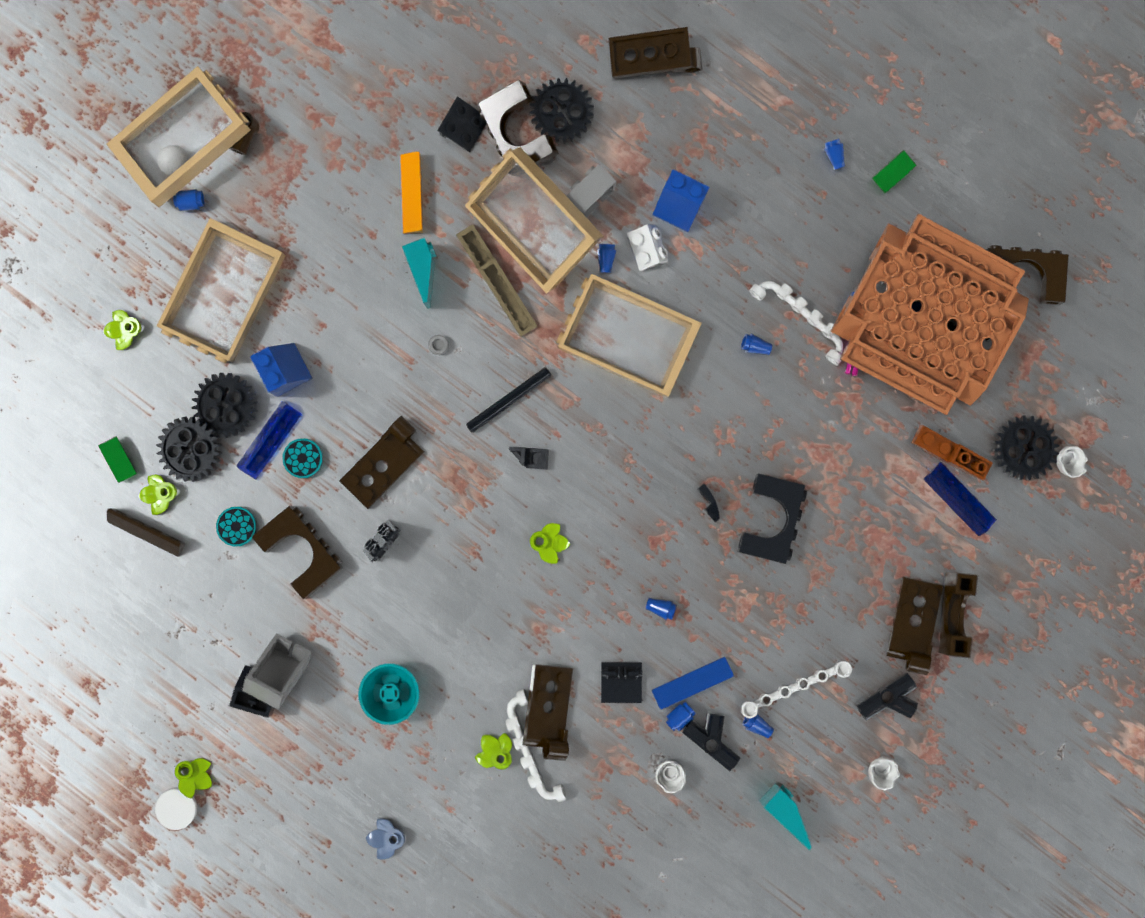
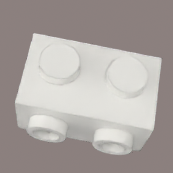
M645 225L627 233L639 271L668 262V253L662 244L661 232L656 225Z

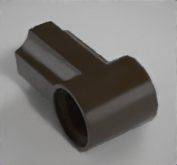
M242 112L248 121H251L248 125L251 130L229 149L238 154L246 155L253 135L258 133L260 125L250 113Z

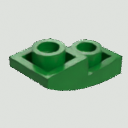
M903 150L875 174L872 179L886 193L904 178L916 164Z
M117 436L98 445L118 483L137 474Z

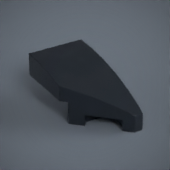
M509 447V451L515 455L522 466L530 469H548V449Z
M702 484L697 490L710 504L704 511L716 522L720 519L716 500L708 487Z

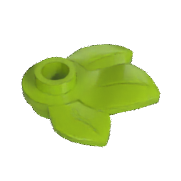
M116 310L112 312L114 321L106 324L103 333L108 338L115 339L116 350H124L132 344L133 337L140 333L141 323L136 318L130 317L126 311Z
M150 475L147 477L149 486L144 487L140 491L139 498L142 502L151 504L152 515H158L168 509L169 502L174 500L177 495V488L172 483L165 482L160 475Z
M547 524L542 531L535 532L530 538L531 547L539 551L542 560L551 564L558 563L557 552H561L570 546L569 541L564 536L558 534L560 531L559 524ZM537 538H543L544 543L542 545H537Z
M503 733L498 739L491 735H483L481 738V748L483 751L475 756L478 764L485 768L507 769L512 763V756L510 754L512 741L506 733ZM501 755L504 756V762L502 763L498 761Z
M197 758L192 762L182 761L177 764L174 773L179 780L178 788L185 797L192 798L196 789L205 790L212 787L211 778L206 773L211 765L209 761ZM186 768L189 770V773L187 775L181 774V771Z

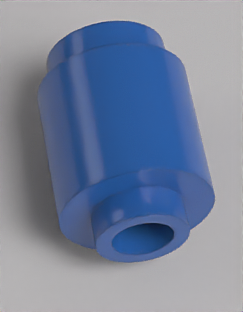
M197 189L178 191L173 196L174 206L179 211L197 210L205 206L204 194Z
M684 702L666 716L668 718L666 723L673 731L677 729L680 732L694 719L693 716L696 713Z

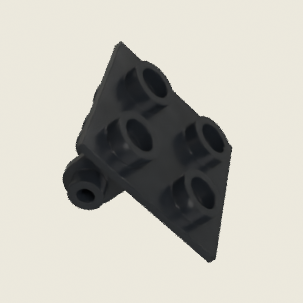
M457 96L437 131L440 132V136L450 139L470 153L487 121L482 119L477 109Z
M387 520L386 523H382L378 527L374 538L366 542L363 552L371 562H376L377 559L380 560L386 552L383 549L388 550L386 545H392L390 540L394 542L400 535L399 532L401 530Z
M601 662V703H642V662Z

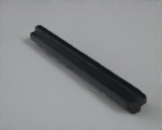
M546 367L541 369L466 424L470 432H475L551 377L550 371Z

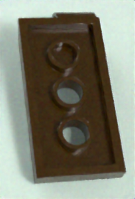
M688 27L609 38L613 79L668 71L673 73H694L702 70L701 49L690 47ZM649 48H653L656 51L655 55L651 58L645 56V51ZM634 51L636 53L633 60L625 59L627 52Z
M400 416L381 436V439L339 480L367 509L424 453L410 438L416 432V429L403 416ZM379 461L387 463L386 471L379 472L376 466ZM371 475L373 477V484L368 487L364 486L362 482L363 477Z
M902 577L886 656L906 660V671L928 675L933 648L931 643L943 585ZM917 595H921L924 599V603L920 607L915 606L913 602ZM913 615H917L920 619L919 624L915 627L911 626L909 622L910 617Z
M533 664L522 745L543 747L542 754L544 759L565 761L569 754L568 730L565 728L573 668ZM553 681L554 689L548 692L546 685L548 682ZM550 701L552 708L549 712H545L544 704Z

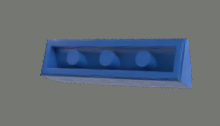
M723 657L652 689V693L661 710L732 678L734 674L726 658Z

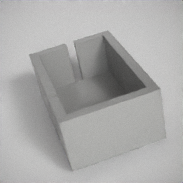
M600 164L596 168L592 166L585 173L586 177L581 182L579 180L576 181L570 188L572 191L567 195L569 200L586 218L600 205L597 200L600 199L603 202L616 188V180ZM556 205V215L573 231L576 225Z
M276 633L257 660V663L246 676L242 691L279 710L307 668L312 652L295 644L291 657L288 656L292 641Z

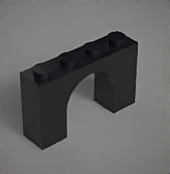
M759 473L756 474L751 494L771 498L780 503L785 511L786 521L781 532L770 538L741 532L737 552L786 564L787 560L790 561L793 549H790L791 542L796 540L798 532L795 529L796 522H800L802 510H800L801 501L805 502L807 490H804L805 485Z

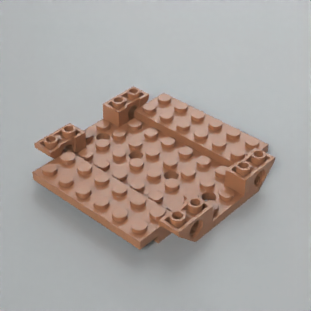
M917 214L907 234L905 231L888 223L869 258L871 262L853 296L848 297L830 332L849 341L840 360L927 406L948 415L956 398L971 406L987 389L1026 317L1029 298L1018 293L1016 287L1025 271L920 214ZM880 281L886 284V290L883 293H879L876 290V285ZM915 300H919L922 304L918 312L912 309V303ZM951 319L957 322V327L953 331H950L947 327V323ZM990 338L992 346L986 350L983 348L982 343L984 339Z

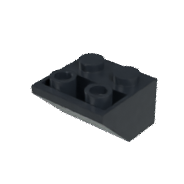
M245 665L234 687L229 707L269 718L273 715L275 708L242 691L245 678L252 669L251 666Z

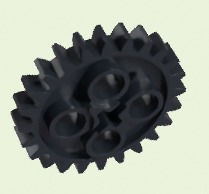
M557 78V83L554 84L550 79V86L543 83V91L536 89L538 96H532L533 101L536 103H530V108L534 109L529 112L530 116L534 117L531 123L537 124L535 127L536 131L542 129L541 136L548 134L551 138L555 137L556 143H558L560 138H562L564 144H566L567 138L574 142V135L581 138L580 131L587 132L585 125L591 126V121L588 118L594 117V114L589 112L594 110V105L588 104L592 102V97L586 98L588 90L582 92V84L575 87V80L568 84V78L565 79L564 83H561L560 78ZM566 93L569 95V98L562 101L559 99V95ZM552 96L556 99L559 107L562 110L565 109V115L573 123L572 125H570L567 122V119L562 112L558 113V106L555 104L553 100H551ZM545 105H551L553 110L545 112L542 108ZM574 109H578L581 112V114L577 117H574L570 114V112ZM556 121H563L565 125L562 128H556L554 123Z
M223 372L219 373L218 378L216 374H212V380L209 378L204 379L206 385L203 383L198 384L201 391H194L198 398H192V401L197 402V405L191 408L198 412L193 416L202 418L204 424L210 423V430L216 429L213 435L217 431V436L220 437L223 436V433L226 438H229L231 433L233 436H238V430L242 433L245 432L244 426H251L248 420H255V417L251 414L252 412H258L257 409L253 408V405L257 404L258 401H252L256 393L249 392L252 386L245 387L247 380L239 382V375L233 378L232 373H228L225 377ZM215 388H218L220 391L218 399L213 395ZM234 392H238L240 395L238 402L233 400ZM222 402L228 404V407L225 408L224 406H222ZM212 408L217 411L215 418H212L210 415ZM232 411L237 417L235 422H232L229 418Z
M1023 415L1020 420L1018 417H1014L1013 423L1010 420L1006 421L1007 427H999L1002 433H995L999 440L992 442L998 445L992 451L998 452L994 460H1001L997 466H1005L1003 473L1011 471L1010 477L1013 478L1017 475L1018 480H1022L1025 475L1026 481H1029L1031 476L1034 479H1039V473L1044 476L1046 475L1045 469H1053L1050 463H1057L1053 456L1059 455L1058 452L1054 451V448L1060 445L1054 444L1058 436H1051L1054 429L1047 430L1049 423L1041 425V418L1034 422V416H1029L1027 420L1026 415ZM1019 429L1023 430L1025 433V437L1023 440L1019 439L1017 436V432ZM1037 438H1040L1043 442L1041 449L1036 446ZM1027 444L1029 451L1024 452L1025 448L1023 445ZM1011 447L1016 450V456L1014 458H1012L1009 455V449ZM1029 456H1031L1034 459V465L1032 467H1030L1027 464V458Z
M187 416L182 417L181 420L179 418L174 419V423L167 424L169 429H162L165 435L158 436L162 443L156 444L157 447L161 448V451L156 454L163 457L159 460V463L165 462L166 465L163 469L170 468L169 475L171 476L176 473L177 480L181 479L182 476L184 482L189 481V479L192 482L197 481V477L199 480L205 478V475H211L210 470L217 469L214 463L221 461L216 457L222 454L221 451L217 450L222 444L216 443L220 436H213L216 429L209 430L210 423L202 425V418L197 421L194 416L190 417L189 421ZM185 430L190 434L189 440L184 436ZM197 435H199L200 438L195 442ZM201 442L206 446L205 452L200 449ZM174 446L179 450L178 456L173 453ZM189 459L194 461V468L189 465Z

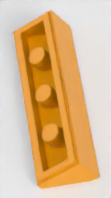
M420 152L401 154L403 234L423 233Z

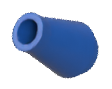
M840 139L824 143V150L834 170L845 167L844 148Z
M599 244V249H597L599 272L611 273L617 251L615 250V245Z
M751 333L750 335L745 334L741 349L745 350L746 353L769 355L772 350V344Z
M649 598L646 604V610L655 613L665 620L673 619L677 607L676 604H673V601Z
M758 713L753 718L745 717L742 723L746 730L764 736L767 739L774 731V728Z

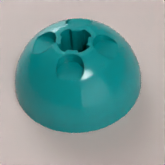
M381 664L372 668L363 677L358 691L359 703L363 712L371 720L383 725L398 724L409 718L415 711L419 701V686L413 674L406 668L397 664Z

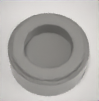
M435 335L429 340L428 347L434 355L439 356L448 351L449 343L444 336Z

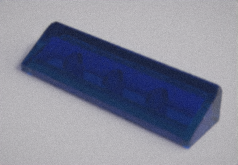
M281 401L236 467L256 480L302 414L284 401Z
M942 462L938 463L924 477V481L977 536L986 533L997 520Z

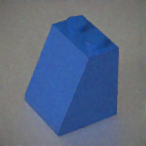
M673 169L652 215L689 232L709 187Z
M295 343L270 346L250 356L268 393L276 397L313 379Z

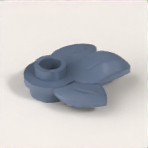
M382 818L377 819V830L370 832L366 836V841L373 848H377V859L385 860L392 857L395 850L403 846L405 835L403 831L395 828L390 820ZM392 836L396 837V842L392 840Z

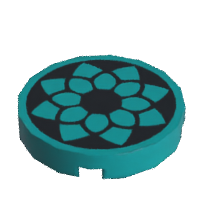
M306 438L290 442L285 447L282 455L286 471L297 478H309L315 475L323 464V453L320 447L314 441Z
M230 507L224 510L216 522V532L219 538L225 544L233 547L248 544L257 531V521L254 515L243 507Z

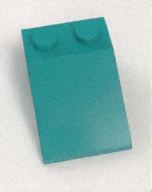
M422 238L406 244L402 248L422 301L428 309L431 307L435 270L433 258L437 256L432 243H427L426 239Z
M775 783L759 802L810 850L812 848L797 805L792 800L794 795L783 784L779 787Z

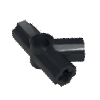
M906 672L885 687L879 688L876 693L857 704L856 707L866 721L887 707L911 719L917 710L918 703L905 695L917 688L916 683ZM889 691L891 698L889 701L884 702L882 695L884 692Z
M707 713L705 728L693 719L684 728L682 733L728 771H731L741 757L721 742L725 716ZM711 739L717 743L716 748L712 751L706 748L707 741Z

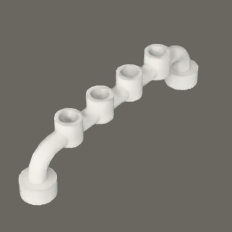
M765 281L760 285L754 284L749 290L750 294L759 301L766 296V289H772L780 299L789 303L794 311L803 315L812 326L817 327L826 338L836 344V349H830L825 357L836 366L840 364L844 343L838 335L830 332L834 325L833 323L826 325L821 321L823 315L819 311L813 310V312H810L806 308L808 302L802 297H798L796 300L790 295L793 290L787 284L780 286L774 281Z
M839 661L834 667L826 670L818 669L815 675L808 678L800 677L794 684L789 686L781 685L778 691L771 694L763 693L755 701L744 702L741 706V713L746 718H753L757 715L759 707L770 706L777 699L788 698L791 693L798 690H807L810 685L819 681L826 682L828 677L835 674L842 678L848 677L852 672V667L846 661ZM824 672L825 674L823 679H819L818 677L819 673ZM802 680L806 681V685L804 687L800 686V682ZM784 688H787L788 690L786 695L781 694V691ZM765 696L769 697V701L767 703H763V698Z
M525 689L517 691L516 697L512 698L508 703L507 713L509 719L505 721L508 730H514L517 737L513 739L516 750L521 749L524 757L520 758L521 764L524 769L529 768L531 776L528 777L529 785L531 788L536 787L538 793L544 799H557L558 802L567 800L562 784L554 786L553 792L545 789L542 776L537 769L535 758L529 746L522 745L524 733L520 720L516 715L515 707L518 704L521 707L528 704V695Z

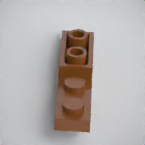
M924 425L919 426L911 442L925 450L924 452L983 481L993 464L961 444L952 442Z

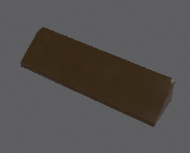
M115 508L107 510L108 523L177 557L180 556L185 546L184 542Z

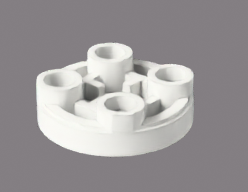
M179 788L167 790L158 798L155 814L160 824L165 828L180 830L187 827L196 818L197 802L194 796L187 798L180 792Z

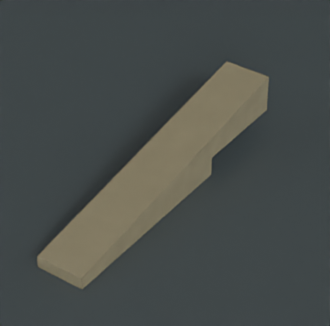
M472 224L456 234V237L520 337L536 328L537 324L475 226Z

